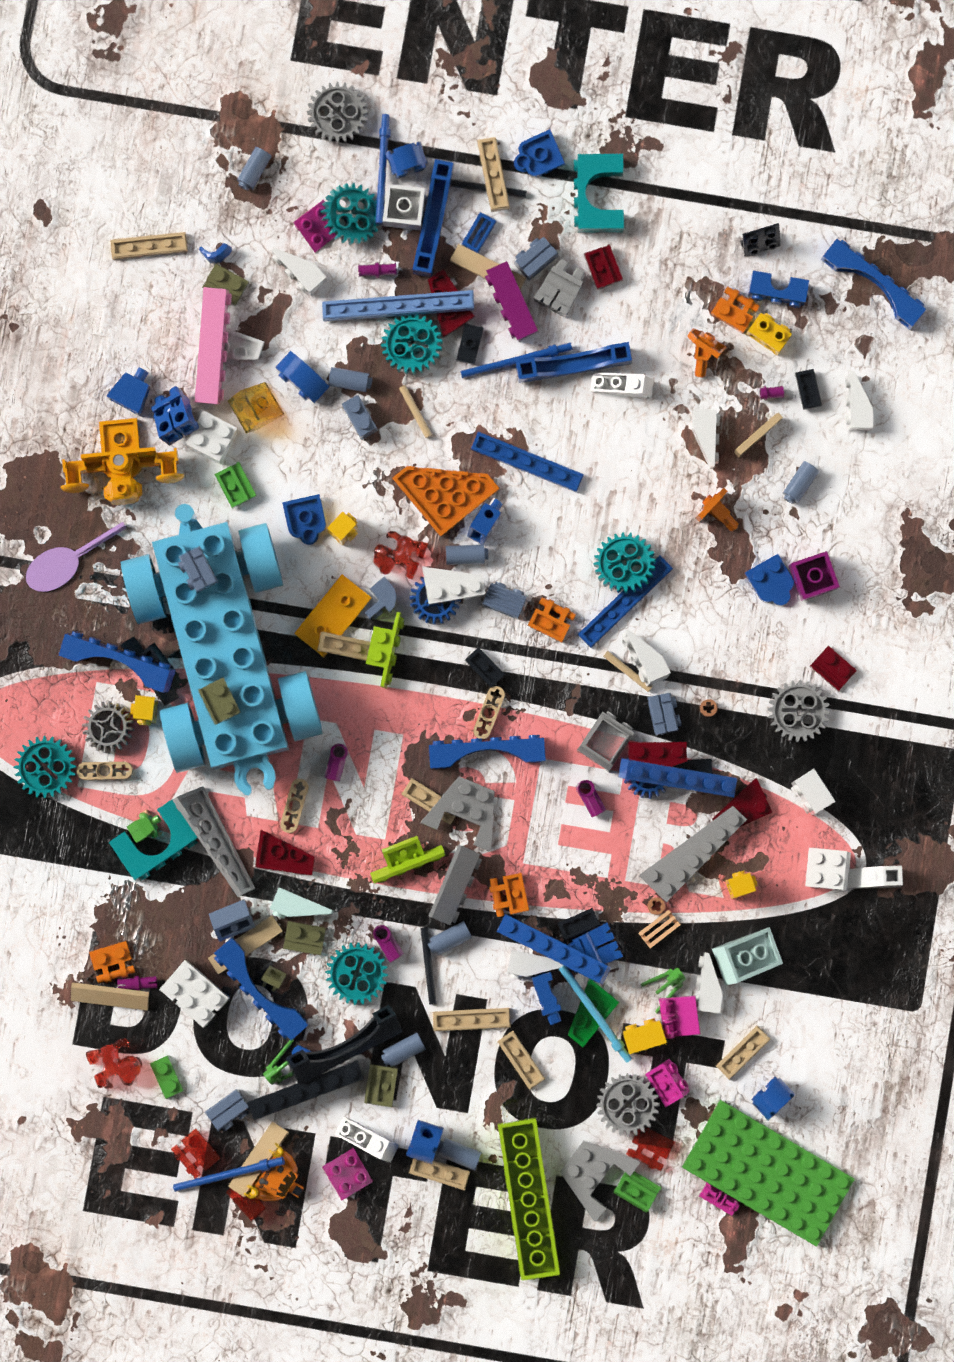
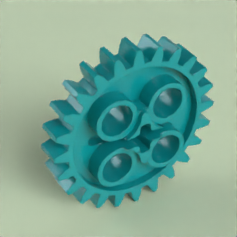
M345 183L343 188L339 185L336 187V190H331V195L325 197L328 202L322 203L326 207V209L321 211V213L326 214L322 221L328 222L324 227L331 228L329 235L335 233V240L341 237L342 244L346 240H348L349 245L353 244L354 241L358 245L361 243V240L365 243L368 241V238L371 239L374 236L373 233L378 232V229L375 227L380 226L375 224L377 200L374 201L372 199L375 195L374 193L368 194L369 188L363 191L362 185L356 188L355 183H352L349 188V185ZM340 200L345 201L346 208L340 205ZM358 202L363 203L364 210L359 208ZM340 218L345 221L346 226H342L339 223ZM358 220L363 222L364 228L358 226Z
M408 315L406 319L404 316H401V321L394 318L395 325L389 323L390 330L384 329V333L387 336L381 337L382 341L386 342L381 344V348L386 349L382 352L383 356H387L386 362H391V368L397 366L398 372L404 369L406 375L409 370L412 371L413 375H415L417 369L420 373H423V367L429 370L428 364L435 365L434 358H440L437 352L442 351V347L438 346L443 344L442 339H438L442 336L441 332H436L438 326H432V320L426 322L427 318L425 315L422 319L419 318V315H415V318H412V315ZM403 330H408L409 334L407 336H400ZM422 333H426L428 335L427 338L424 340L418 339L419 335ZM412 341H414L415 344H413L412 347H409V344H411ZM399 348L405 349L402 355L396 354ZM422 351L424 355L421 358L414 357L415 353Z
M622 532L621 537H618L615 533V539L613 540L607 537V544L601 542L603 549L597 548V552L600 555H594L595 560L598 561L593 563L594 567L598 568L595 570L596 575L601 574L598 580H604V587L610 584V591L616 587L617 593L624 589L627 594L630 588L635 592L636 586L642 589L641 583L648 584L646 577L652 578L653 575L650 571H655V566L651 565L656 563V560L651 558L655 555L654 551H650L651 545H646V539L640 541L639 535L633 538L632 532L629 533L628 537H625L624 532ZM629 548L636 549L633 554H627L626 551ZM611 554L618 555L615 560L611 561L608 559ZM623 560H626V566L623 565ZM635 565L642 567L638 572L632 571V568ZM615 572H623L622 577L615 578Z
M43 736L42 741H40L39 737H36V743L28 740L30 746L22 745L25 751H18L17 753L21 757L14 759L19 762V765L13 766V768L19 770L14 775L21 777L18 784L25 783L22 789L30 788L28 793L30 795L36 791V797L38 798L41 793H43L44 798H47L48 793L55 797V791L62 794L61 788L68 789L66 783H73L69 777L76 776L74 772H71L72 769L77 768L76 765L71 764L76 758L69 757L73 751H66L68 745L61 746L62 740L60 739L54 743V737H51L49 741L47 736ZM48 748L50 755L43 759L40 753L43 749ZM33 755H36L43 763H49L47 767L57 775L58 779H54L48 771H42V765L33 758ZM30 762H34L36 770L30 773L27 770V765ZM57 762H62L64 766L60 772L54 770V765ZM48 775L50 782L48 785L43 786L41 778Z
M357 942L356 947L349 943V949L343 945V952L335 950L338 956H330L333 963H327V965L331 967V970H327L325 973L331 974V977L327 978L326 981H332L328 988L336 989L333 995L340 993L339 1000L346 997L347 1004L351 999H353L354 1005L357 1004L358 1000L364 1004L365 998L371 1002V995L378 997L376 991H383L380 985L387 984L382 979L388 976V974L383 973V970L388 967L381 965L385 959H378L381 954L380 952L373 953L375 947L367 950V944L361 948L360 942ZM348 956H353L356 959V964L353 967H349L345 963V959ZM360 957H363V962L359 970V972L362 973V976L357 977L355 987L353 990H351L350 987L354 978V975L351 974L352 970L357 969ZM366 962L374 964L373 972H365L364 964ZM342 974H347L350 977L348 985L340 983L339 978ZM359 981H367L368 989L366 991L358 989Z

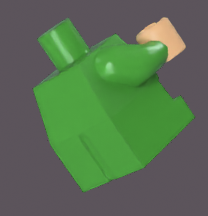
M146 809L139 814V820L126 826L136 843L143 841L149 836L158 838L162 835L157 825L161 822L159 815L152 817L148 813L149 810Z

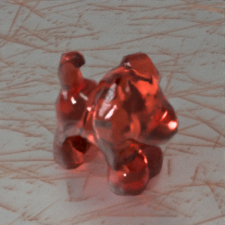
M396 531L387 532V539L394 538L397 541L396 548L393 550L388 546L378 544L374 548L373 563L384 575L389 574L395 565L403 567L406 570L405 576L413 580L419 563L411 559L412 552H416V556L423 559L429 544L413 540L408 536H402Z
M126 1038L119 1039L113 1044L102 1047V1049L86 1052L90 1065L97 1064L99 1057L102 1058L103 1070L94 1075L98 1088L106 1087L109 1084V1077L116 1075L120 1077L125 1086H131L135 1078L140 1074L143 1063L139 1057L126 1056L122 1059L119 1057L118 1049L122 1046H130Z

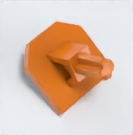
M693 328L687 337L696 344L694 359H696L695 376L703 378L706 376L707 362L713 355L718 359L725 351L726 346L715 340V336Z
M722 488L718 494L715 493L713 496L709 494L702 502L704 504L701 508L702 511L695 519L700 522L710 513L716 520L722 522L729 531H734L738 528L737 521L720 501L728 491Z

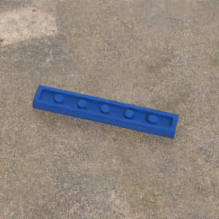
M477 432L471 447L472 451L576 493L584 474L481 432Z
M661 555L655 559L656 563L651 564L655 566V571H650L653 575L652 578L646 577L648 584L642 582V589L636 586L635 592L630 588L627 594L623 590L578 633V636L590 648L673 570Z

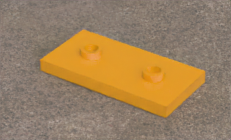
M341 574L294 634L322 657H325L327 653L317 651L321 632L342 636L372 597Z

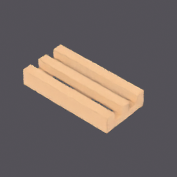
M667 910L638 934L648 947L651 948L679 927L680 923L670 910ZM667 915L670 917V919H668L665 923H663L656 930L650 933L647 937L644 935L645 932H647L649 929L655 926ZM673 921L674 925L650 943V938Z

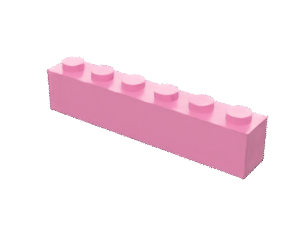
M203 287L195 402L220 404V401L224 399V389H221L222 381L224 382L226 377V371L223 370V362L226 363L227 351H224L225 343H228L229 333L226 332V324L230 323V313H227L228 305H231L232 294H229L227 289Z

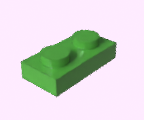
M168 1055L150 1063L165 1099L184 1091Z

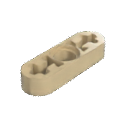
M494 686L487 693L473 729L476 738L484 740L490 736L505 697L501 687ZM496 690L501 695V698H497L495 704H499L498 708L492 704H486L488 700L492 702L493 696L490 694L491 692L495 693ZM486 708H492L495 711V715L490 719L486 718L483 714ZM480 719L492 722L490 726L486 724L485 730L488 731L487 734L479 736L477 728H481L483 722H479Z
M83 762L78 765L76 772L78 777L83 780L128 779L133 774V767L128 762ZM94 765H97V777H94V773H87L86 777L81 773L84 766H87L88 769H94ZM104 765L110 768L108 776H102L99 772L100 768ZM113 765H116L115 769H122L123 765H125L129 772H126V776H123L121 772H115L116 776H113Z
M295 779L291 784L280 824L282 830L286 833H293L298 828L309 789L308 783L304 779ZM299 782H302V785L305 787V790H301L299 796H303L302 800L297 797H291L292 793L296 795L297 789L294 786L295 784L298 785ZM296 800L300 803L298 811L290 810L289 804L291 801ZM287 812L293 815L298 814L297 819L293 817L292 823L295 826L291 827L290 830H287V826L284 825V822H288L290 816H286Z

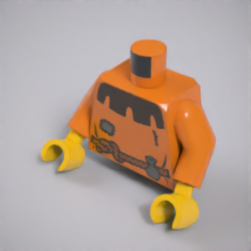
M275 1143L276 1151H271V1149L269 1151L273 1155L272 1159L283 1157L285 1164L264 1171L255 1187L248 1184L247 1187L251 1188V1192L249 1194L244 1193L247 1197L263 1201H278L281 1198L284 1199L288 1192L298 1198L304 1187L295 1182L299 1174L297 1173L298 1167L293 1156L283 1150L278 1143Z

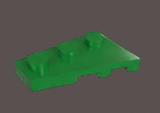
M588 979L584 992L604 1020H606L619 1001L593 980ZM582 1001L579 1003L568 1036L584 1047L600 1026Z

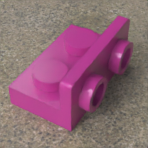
M670 1059L645 1074L665 1107L690 1092L687 1082L681 1078L676 1064Z

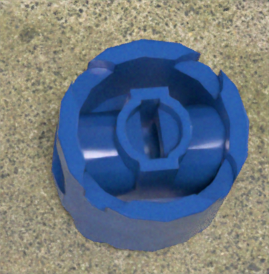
M421 141L417 142L416 145L414 142L395 148L392 154L390 151L385 153L391 166L392 175H396L397 179L407 176L408 171L414 170L415 173L423 171L428 164Z
M776 1076L767 1083L765 1091L761 1089L751 1099L753 1101L752 1104L768 1121L796 1095L781 1078Z
M418 1120L406 1156L432 1165L444 1128Z

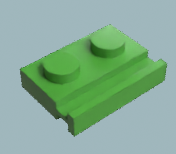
M240 462L215 474L232 509L256 497Z
M635 1171L631 1176L625 1172L613 1193L647 1213L661 1187Z

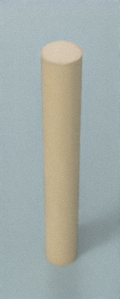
M406 385L401 386L399 390L425 438L432 436Z
M607 651L604 654V658L647 692L653 687L652 685L647 687L645 682L643 683L637 673L612 653Z

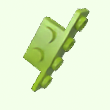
M396 612L393 630L374 626L367 655V665L384 668L380 687L385 689L392 682L391 667L395 666L397 658L394 653L396 647L398 648L400 645L401 637L398 636L399 631L404 627L405 618H403L401 612Z
M418 836L382 849L388 866L373 871L370 875L373 883H382L395 875H403L410 869H418L428 862L438 861L445 856L442 845L423 851Z

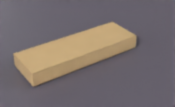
M779 412L736 448L735 454L738 458L782 420L783 417Z
M321 632L317 651L366 661L370 642Z
M412 778L401 794L427 811H430L441 798L440 795ZM444 812L442 820L451 825L456 816Z
M758 1026L754 1027L716 1067L730 1080L771 1039Z
M514 1031L497 1041L529 1090L545 1080V1077Z
M413 1159L409 1172L410 1174L465 1190L470 1175L468 1170L433 1160L431 1165Z

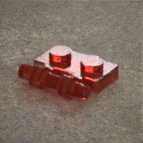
M644 1127V1133L640 1129L637 1130L638 1134L637 1136L634 1135L631 1142L638 1145L636 1151L628 1148L626 1155L641 1160L642 1163L648 1165V1168L652 1170L656 1169L661 1172L664 1164L658 1162V1158L661 1156L667 1159L675 1141ZM644 1148L654 1153L652 1158L642 1154Z
M197 1128L181 1140L185 1145L184 1149L181 1150L177 1144L171 1148L177 1161L180 1160L186 1167L185 1171L195 1179L201 1175L196 1169L198 1166L201 1165L206 1171L220 1159V1156ZM188 1152L196 1159L193 1164L186 1156Z

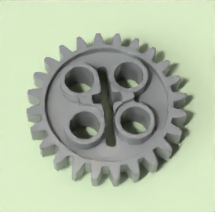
M338 81L335 87L329 83V88L326 89L322 85V92L315 91L317 97L311 96V100L314 103H308V107L312 109L307 111V115L311 116L308 118V122L313 123L311 129L317 128L316 136L322 133V140L328 137L329 143L333 139H336L337 144H339L340 139H343L346 143V137L354 140V133L360 135L358 128H365L362 122H367V118L364 116L368 115V111L363 109L367 107V103H362L365 100L364 96L358 97L360 94L359 90L353 92V85L348 89L345 82L342 87L339 86ZM336 96L343 98L340 103L332 101ZM328 101L329 103H331L332 107H330L325 102ZM333 108L337 112L341 110L342 117L349 121L350 124L347 125L339 114L335 115ZM322 109H327L329 114L321 116L319 112ZM349 109H354L356 114L348 116L346 112ZM336 122H340L343 125L338 130L332 126Z
M792 680L790 687L784 683V690L778 687L779 695L773 693L772 696L775 700H769L773 707L767 709V711L772 712L768 719H774V722L770 725H777L775 732L781 730V737L787 734L788 741L795 737L796 742H799L800 737H802L804 742L807 741V736L813 739V732L819 735L820 731L818 728L825 729V725L822 722L829 721L828 718L824 717L830 714V711L825 710L830 704L823 702L827 696L821 697L820 694L823 690L821 689L816 692L817 685L809 687V681L802 685V680H799L798 685H796ZM786 696L794 698L793 706L786 705ZM806 697L813 699L814 704L812 707H807L804 704ZM800 706V710H815L816 713L803 712L800 716H797V712H782V709L794 710ZM786 715L793 717L794 722L792 725L785 724L784 717ZM805 716L812 718L813 723L811 726L804 725L803 718Z
M626 1073L624 1079L619 1074V1080L616 1081L612 1077V1084L605 1082L607 1089H600L603 1096H597V1098L602 1103H598L596 1106L602 1108V1110L597 1113L598 1115H604L601 1118V1122L607 1121L605 1127L609 1128L612 1126V1133L618 1129L619 1136H622L624 1131L628 1137L632 1131L637 1136V1130L640 1129L644 1133V1126L651 1128L649 1121H656L652 1115L659 1114V1111L654 1109V1107L660 1106L659 1103L654 1102V1100L658 1099V1095H652L655 1088L649 1089L648 1087L651 1083L647 1082L644 1084V1077H641L638 1081L636 1074H634L633 1078H630L629 1074ZM627 1086L633 1089V1093L630 1096H625L622 1093V1090ZM638 1092H640V1096L637 1097L631 1103L632 1108L630 1109L627 1107L622 1112V1114L618 1118H616L615 1115L625 1107L624 1102H630L634 1098V1096ZM613 1100L620 1103L619 1108L616 1110L609 1108V1103ZM639 1100H644L647 1102V1107L640 1110L636 1107V1103ZM626 1114H631L634 1117L633 1121L629 1124L623 1122V1117Z

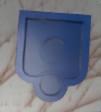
M550 129L522 141L518 148L519 154L514 159V166L518 171L528 172L533 177H539L565 165Z
M320 494L282 502L290 535L300 538L306 545L315 544L319 538V533L323 532L326 527Z
M779 554L774 555L744 573L762 602L769 603L773 601L779 606L789 602V591L793 588L794 581Z

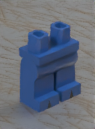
M177 386L170 389L169 397L166 398L163 395H159L154 398L155 405L151 407L154 413L158 436L169 446L182 439L183 435L187 436L199 429L198 422L194 420L191 411L190 399Z
M608 923L572 940V943L568 944V946L604 964L623 957L616 941L599 949L597 948V946L615 939Z
M550 971L531 977L542 1006V1015H547L550 1025L560 1022L561 1019L558 1011L562 1009L560 1004L557 1003V998L552 994L548 981L553 980Z

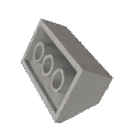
M458 844L429 917L451 925L452 922L456 923L459 916L457 908L459 904H464L467 897L464 894L466 887H471L474 877L471 876L474 869L478 870L482 861L479 858V853Z

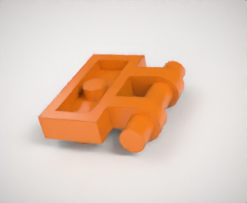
M727 286L724 293L730 296L728 301L720 297L711 315L743 334L753 316L747 313L748 310L752 309L757 312L760 305L756 304L752 298L749 297L748 299L740 294L739 290H733ZM737 300L744 305L743 309L733 305V302Z
M542 597L539 604L544 606L545 609L541 611L536 608L528 623V627L562 643L570 628V625L564 621L566 618L573 621L576 614L571 612L569 608H563L555 604V601ZM550 610L560 614L559 619L549 615Z
M522 873L502 876L504 882L502 885H498L497 878L489 879L491 885L489 890L494 900V904H492L493 910H496L497 917L505 916L503 908L509 907L510 914L529 911ZM502 890L506 891V902L501 901L500 891Z
M127 941L89 952L94 971L99 969L103 971L102 975L96 976L98 983L112 982V979L118 977L125 978L129 976L128 974L135 973L134 965L126 967L125 961L132 960ZM119 964L120 969L112 972L109 971V966Z

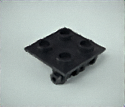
M779 223L743 233V240L740 241L741 247L744 249V257L780 247Z

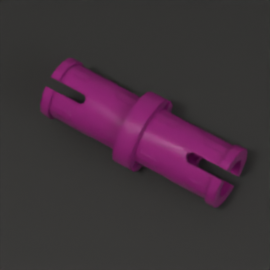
M379 262L371 265H358V276H376V278H380L382 275H397L396 263L379 264Z
M135 976L132 979L117 980L118 985H123L118 987L121 989L140 991V989L158 987L156 982L157 976L143 978Z

